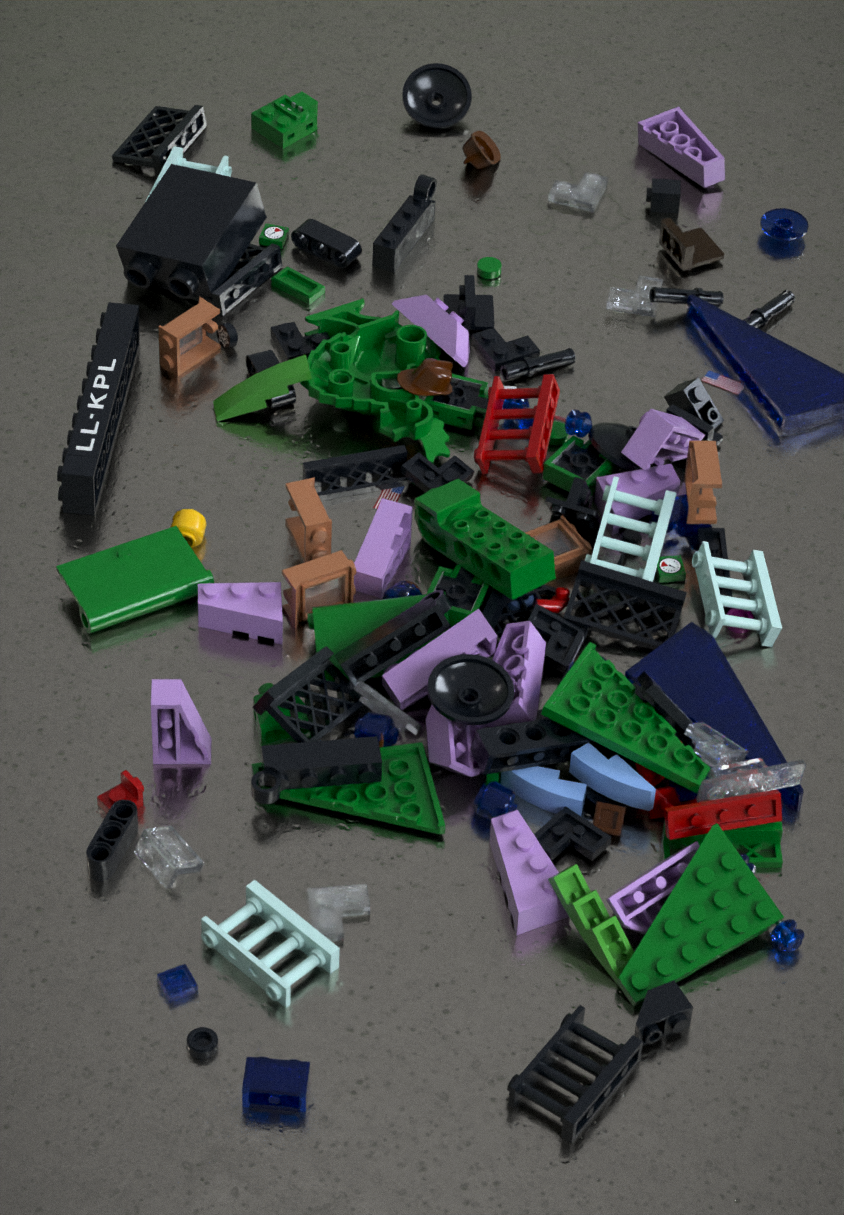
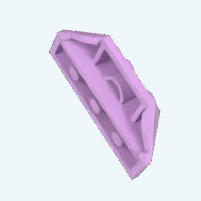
M428 295L395 300L392 303L414 325L425 329L427 336L462 367L467 365L470 354L469 331L461 325L464 320L454 311L450 314L446 312L449 307L438 297L433 301Z
M431 705L426 717L429 762L451 772L469 777L482 774L470 748L476 730L485 728V726L464 725L453 722L441 715Z
M697 841L651 867L617 889L606 899L622 926L642 935L646 934L700 847Z

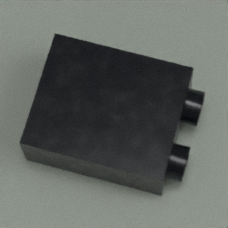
M171 164L116 245L124 268L125 278L136 287H159L170 290L176 296L184 299H189L192 296L213 299L212 293L225 283L267 218L257 183Z

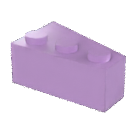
M650 409L641 417L640 425L621 453L643 470H647L650 468V464L653 463L661 466L664 464V460L667 459L674 462L687 458L689 441H701L705 435L682 417Z
M384 498L381 499L354 562L356 567V575H354L356 591L382 598L411 546L412 506Z
M281 582L198 584V626L230 634L233 633V630L248 633L249 638L258 639V636L274 639V643L282 645Z
M152 679L153 764H211L212 738L182 680Z

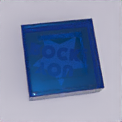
M186 964L157 974V981L170 1003L198 993V985Z

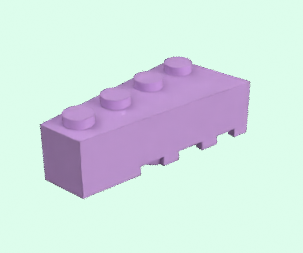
M679 107L638 122L639 145L704 188L725 180V158Z
M477 609L430 643L411 653L401 663L392 664L385 669L382 675V686L398 710L402 711L428 695L429 676L440 662L449 657L462 654H473L489 658L495 654L497 635L481 611Z
M531 621L510 623L505 627L492 660L501 665L510 675L514 685V697L511 707L505 715L494 722L484 724L485 727L503 726L537 719L546 642Z
M515 810L492 818L489 843L497 870L500 872L503 891L507 896L509 912L514 920L516 936L569 917L548 880L559 872L519 811Z

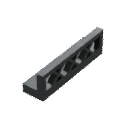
M405 445L303 463V480L315 477V487L322 486L327 488L326 491L317 492L321 501L413 485L404 475L401 478L390 476V474L399 473L401 466L407 462ZM371 477L378 479L377 482L373 483L364 480ZM342 482H349L353 485L350 487H342L339 484Z

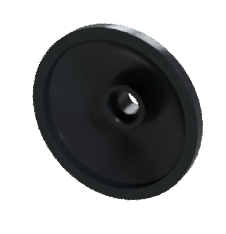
M432 63L419 67L409 75L403 87L402 100L406 112L416 123L431 129H445L456 125L466 116L471 106L472 92L469 82L460 71L446 64ZM438 101L440 104L434 105L432 102Z
M610 422L598 423L591 427L588 433L589 440L605 458L627 471L642 469L621 453L636 431V427ZM655 463L650 464V467L658 466Z
M462 654L449 657L432 670L428 680V697L433 707L447 719L464 725H484L498 720L509 710L514 697V685L507 671L495 661L479 655Z

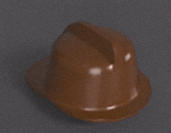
M481 130L472 133L471 137L462 147L463 153L466 156L463 163H471L478 170L494 165L501 159L499 149L494 141Z
M426 358L417 368L401 371L397 375V381L404 390L418 396L449 395L452 393L450 382L453 364L450 361Z

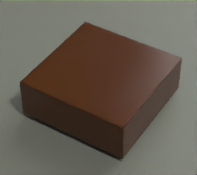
M597 801L593 825L607 834L621 836L627 807Z

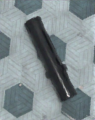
M651 287L649 293L651 303L689 304L696 308H700L702 305L720 307L724 300L722 291H703L702 288L688 290Z
M784 290L761 308L751 311L746 319L738 323L739 332L742 335L748 336L757 328L766 326L771 318L795 302L794 294L791 291Z
M567 348L566 350L531 359L524 357L519 362L502 365L501 375L505 381L521 376L531 377L536 372L574 364L576 360L575 353L572 348Z

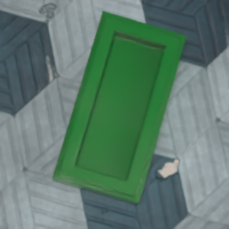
M288 266L271 278V285L308 305L325 294V286Z

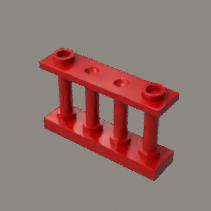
M544 374L542 385H539L538 388L504 389L500 377L494 376L492 387L488 389L489 401L479 445L474 451V461L479 465L482 474H488L490 461L525 460L529 464L532 473H543L560 393L554 374ZM538 398L537 406H534V408L502 409L504 399ZM534 419L533 426H530L529 429L497 430L500 420ZM529 439V445L525 447V450H493L495 440Z
M758 772L705 780L697 793L681 785L655 788L654 808L648 811L649 819L665 817L666 837L669 840L707 834L716 823L725 831L782 821L781 793L777 789L760 792Z

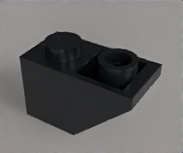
M699 377L678 384L664 396L669 407L673 404L715 428L724 421Z
M675 980L650 989L646 993L634 1033L635 1037L643 1041V1045L654 1043L661 1037L671 1033L682 1032L690 1026L693 1006Z

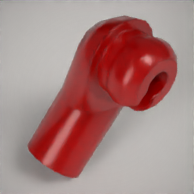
M558 587L555 590V596L550 600L536 599L534 607L538 604L555 614L560 613L568 605L570 590L565 587Z

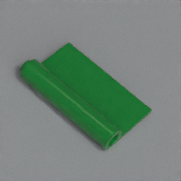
M177 526L56 566L58 574L79 605L81 622L88 634L197 597L198 584L214 583L211 571L204 568Z
M428 594L312 607L313 613H308L309 630H314L316 653L327 646L335 655L414 606ZM446 612V613L444 614V616L446 617L447 621L449 622L448 612ZM438 636L434 637L433 639H431L430 641L426 642V643L423 644L422 646L418 647V648L415 649L414 651H416V650H418V649H421L422 647H424L425 645H427L428 643H430L432 640H434V639L437 638ZM414 651L410 652L409 654H407L406 656L402 657L401 659H399L398 661L394 662L393 664H395V663H398V664L401 663V662L404 661L406 658H408V656H409L411 653H413ZM333 655L329 660L347 677ZM385 669L378 672L369 679L381 678L384 674ZM325 671V679L335 682L331 675Z

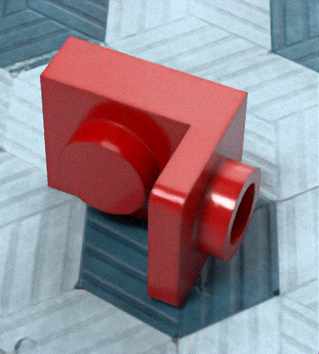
M127 770L121 772V783L97 796V805L106 814L115 802L124 799L134 802L137 809L142 807L144 786L139 778L133 777Z

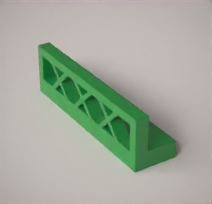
M664 821L661 839L663 860L670 857V849L682 850L696 841L701 845L707 834L669 840L666 837ZM782 822L723 831L735 849L745 853L742 858L749 868H782ZM760 850H774L775 858L763 857L758 852Z

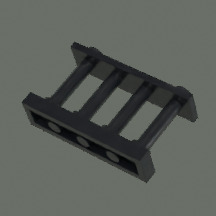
M581 1005L572 1014L568 1013L564 1017L560 1029L520 1075L516 1074L512 1077L507 1087L509 1091L508 1106L514 1108L523 1097L531 1100L561 1118L560 1122L563 1123L561 1137L570 1143L576 1139L641 1060L643 1041L634 1035L630 1037L625 1045L622 1043L618 1045L583 1025L585 1007ZM577 1035L613 1057L608 1065H600L567 1045ZM559 1055L594 1075L595 1081L591 1085L583 1086L550 1065ZM543 1076L577 1096L578 1101L573 1107L571 1105L566 1107L532 1086Z

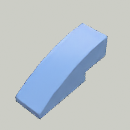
M589 742L571 753L569 772L582 783L587 784L588 787L612 800L646 811L654 808L656 789L617 754L607 759Z
M539 766L501 772L500 784L508 788L509 791H514L515 795L526 802L554 814L559 813L566 806L582 816L587 784L559 779L560 770Z

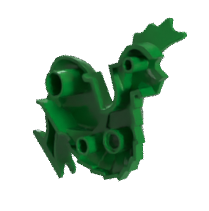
M364 299L305 317L306 322L318 326V329L306 332L305 336L327 332L330 337L329 340L323 339L315 350H311L307 359L312 379L302 381L300 384L308 390L309 397L319 400V403L333 405L335 408L351 412L357 411L363 415H375L379 418V431L392 438L394 442L403 437L419 440L426 459L431 463H434L437 456L450 457V451L445 444L449 442V435L443 429L444 422L433 418V408L421 400L418 395L411 394L404 389H396L401 387L397 381V375L401 371L417 368L426 358L440 360L442 348L427 336L425 329L417 325H400L399 311H395L392 315L383 318L362 315L360 312L364 307Z

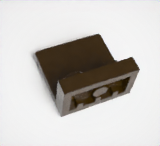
M671 218L661 221L659 244L683 271L724 259V252L702 228L682 232L681 228Z

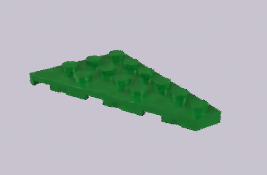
M589 642L545 703L541 714L697 793L706 780L711 768L703 759L695 754L690 745L685 746L675 736L676 730L662 715L655 711V708L649 702L644 703L635 693L636 688L621 672L616 670L615 665L610 660L605 661L595 650L596 645Z
M423 742L380 747L382 758L381 782L282 790L279 797L280 799L417 830L445 834L446 826ZM261 763L251 764L252 776L262 771ZM261 786L260 788H262V789H270V788H272V787H270V786Z
M718 823L709 830L617 980V984L633 1007L644 1002L648 990L673 980L677 983L779 924L784 919L778 907Z

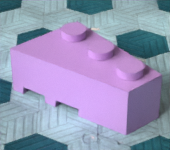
M672 464L596 478L594 501L602 517L607 503L602 501L606 485H612L614 476L619 477L617 491L658 501V499L664 500L665 492L668 490L676 492L673 506L678 504L680 479ZM613 501L610 510L612 514L638 521L644 516L650 515L652 517L655 515L654 511ZM607 524L612 536L617 534L619 529L622 528Z

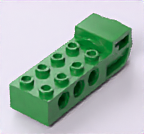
M455 479L440 487L432 488L414 499V518L424 541L511 600L556 579L554 551L482 506L480 492L460 479Z

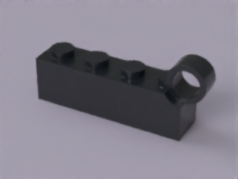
M423 174L418 177L413 196L409 195L373 242L372 266L395 273L435 220L436 201L431 199L436 191V178Z
M443 590L431 592L414 606L334 656L350 682L356 687L451 628L444 614L450 610L452 605Z
M378 736L261 746L262 771L254 774L251 779V795L258 803L271 804L279 799L282 790L381 782L382 758ZM261 786H270V787H272V788H270V789H262V788H260V787H261Z

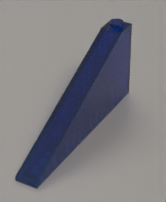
M693 294L688 296L687 317L783 437L844 419L843 373Z
M690 622L625 671V677L631 683L635 682L639 686L641 684L637 678L645 671L691 719L694 725L720 743V759L741 774L758 772L760 788L765 791L777 789L781 793V802L796 813L800 811L804 793L803 788L716 640L705 629Z

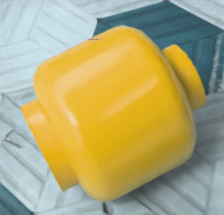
M193 509L177 511L173 515L171 527L177 526L191 548L197 547L202 543L207 525L205 517Z

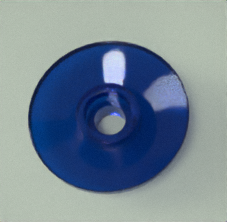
M785 208L767 211L763 214L760 221L762 230L770 237L779 240L799 239L807 233L809 226L807 219L801 213Z

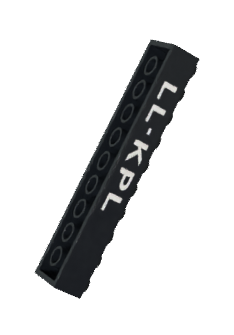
M108 302L106 312L101 313V329L97 328L96 331L97 345H92V362L88 361L86 376L88 378H83L82 381L83 396H78V413H73V430L68 431V448L63 449V466L59 465L57 472V481L62 484L58 491V501H62L63 513L95 516L140 345L139 305Z

